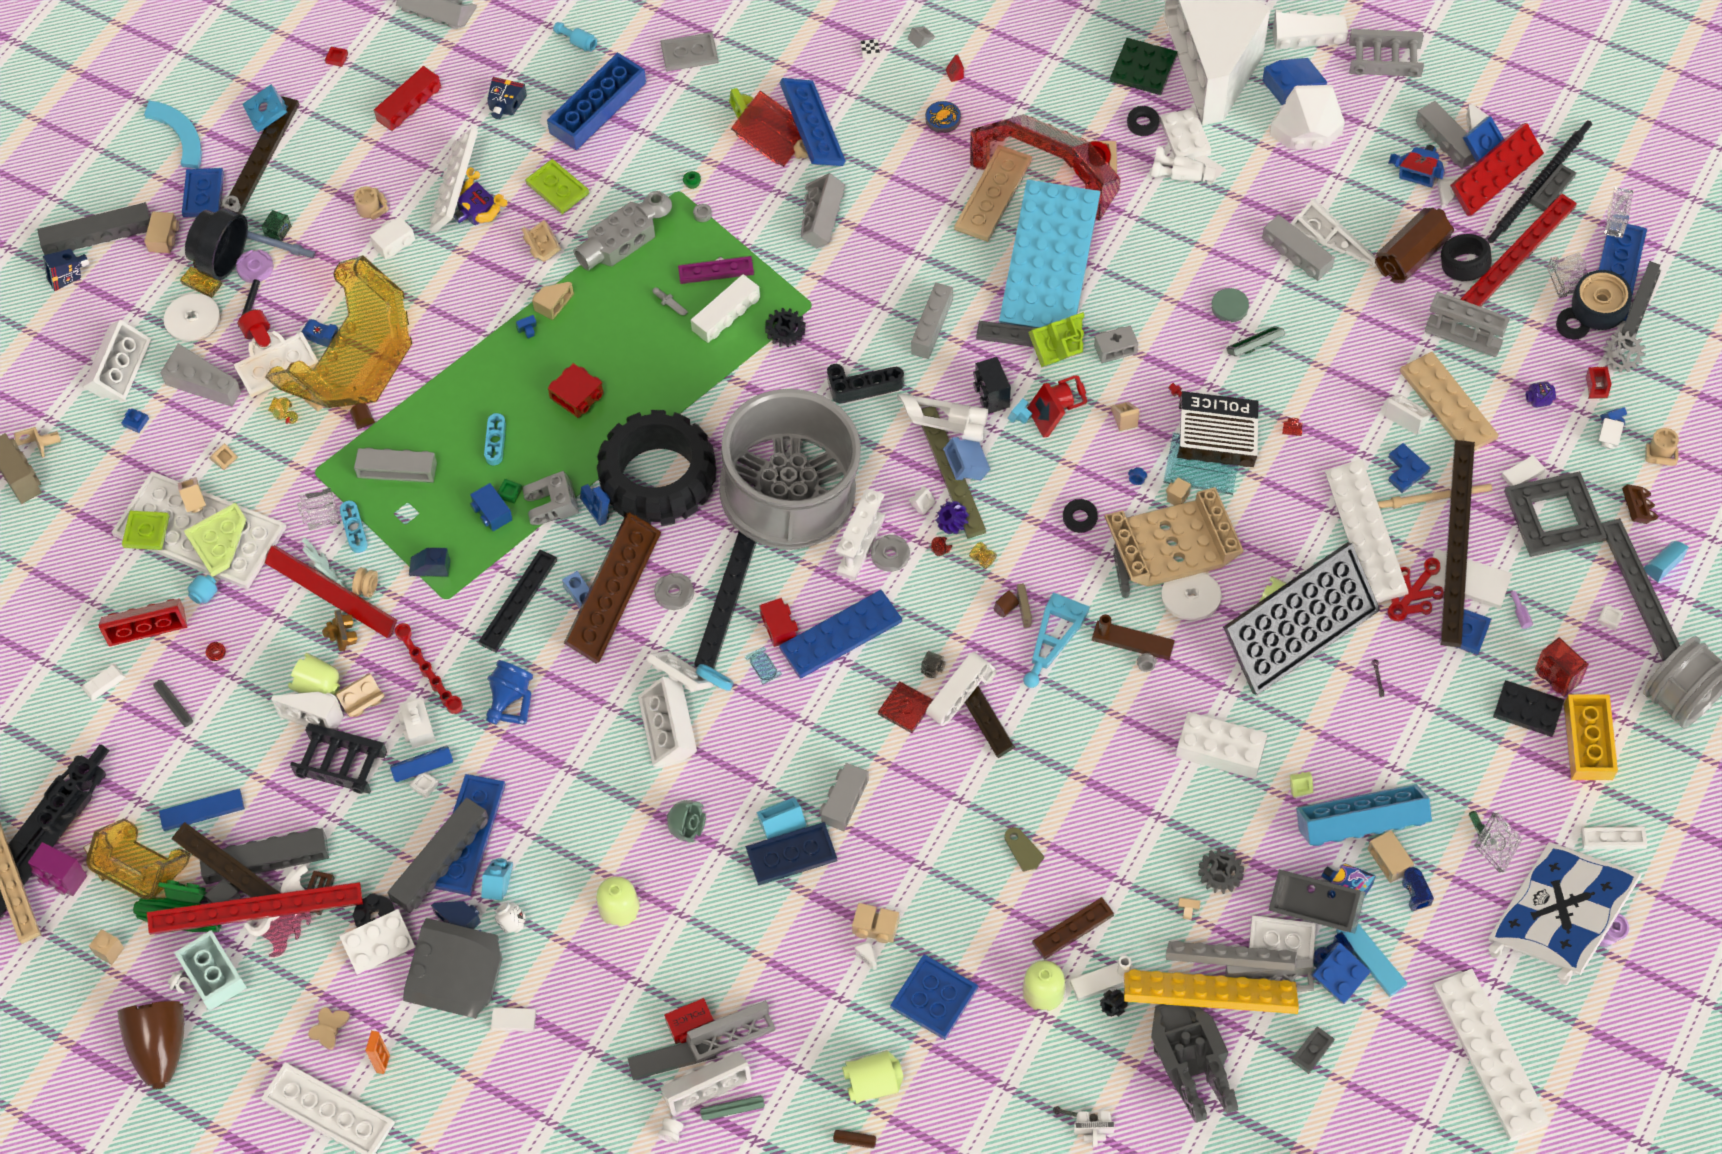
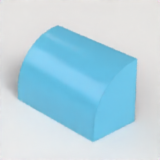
M1672 541L1644 567L1645 572L1655 581L1659 582L1684 559L1689 547L1679 541Z
M795 797L756 812L767 839L807 826L801 806Z

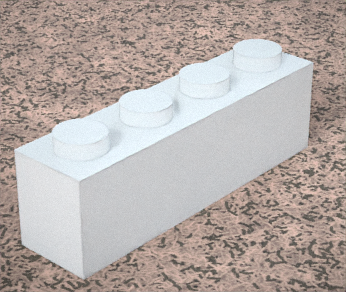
M744 274L740 276L691 319L692 331L707 343L717 338L723 329L729 327L738 316L743 315L752 304L757 303L760 298L759 286Z

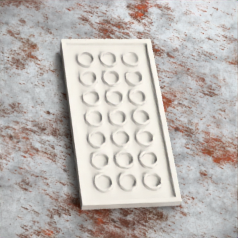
M151 471L113 529V536L123 540L129 511L166 512L170 517L162 550L149 551L210 574L184 531L234 503L202 491L206 506L203 507V510L192 513V511L187 512L178 489V483L180 482ZM238 505L246 518V523L230 568L215 575V577L248 590L264 565L270 547L276 546L287 526L283 522Z

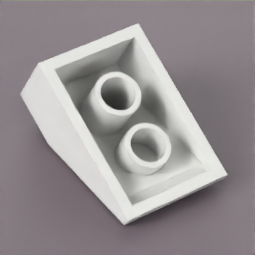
M309 692L274 695L271 698L280 718L307 727L308 723L337 730L344 717L337 698L330 693Z

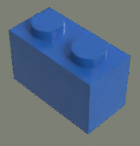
M491 483L470 494L472 499L470 505L475 513H480V519L485 527L489 526L492 531H495L513 520L510 509Z

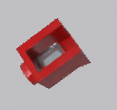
M1588 367L1586 381L1589 399L1608 398L1612 385L1608 367Z

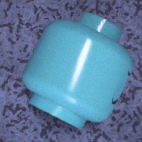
M198 575L188 586L189 598L197 604L208 603L218 591L215 585L216 580L210 575Z

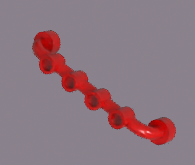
M406 623L398 624L395 628L396 637L404 642L409 650L412 661L418 663L422 676L430 680L432 690L439 693L441 702L446 706L448 712L451 714L459 713L463 708L461 699L458 696H452L451 692L444 688L441 678L433 672L431 663L425 661L421 649L416 647L410 638L412 636L410 626Z

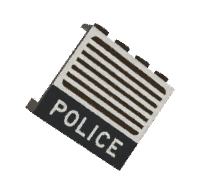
M1182 391L1179 401L1181 422L1180 447L1177 458L1254 467L1258 456L1259 401Z

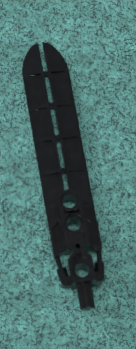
M99 744L89 759L82 755L74 757V761L67 767L68 769L62 775L55 778L44 793V798L9 842V847L23 886L33 874L28 861L40 844L43 842L51 847L56 844L74 818L79 816L91 801L92 793L96 786H99L102 779L106 777V772L99 767V764L110 751L104 745ZM69 774L70 779L65 782L64 778ZM0 890L1 917V915L4 913L7 907Z

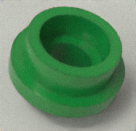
M695 171L687 172L683 176V183L690 189L697 188L701 182L700 174Z

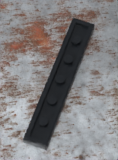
M542 550L538 551L478 641L479 645L497 653L557 562V557Z

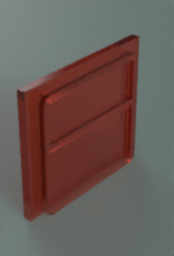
M762 91L758 92L731 127L736 136L775 164H780L783 167L795 153L794 145L798 140H802L792 113Z

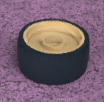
M1596 270L1587 273L1579 280L1573 293L1572 310L1575 317L1584 326L1595 330H1607L1616 327L1622 323L1630 309L1632 300L1630 285L1621 275L1609 270Z

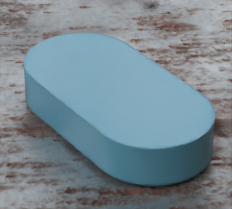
M700 664L696 670L699 676L721 689L730 691L734 685L730 678L707 665Z

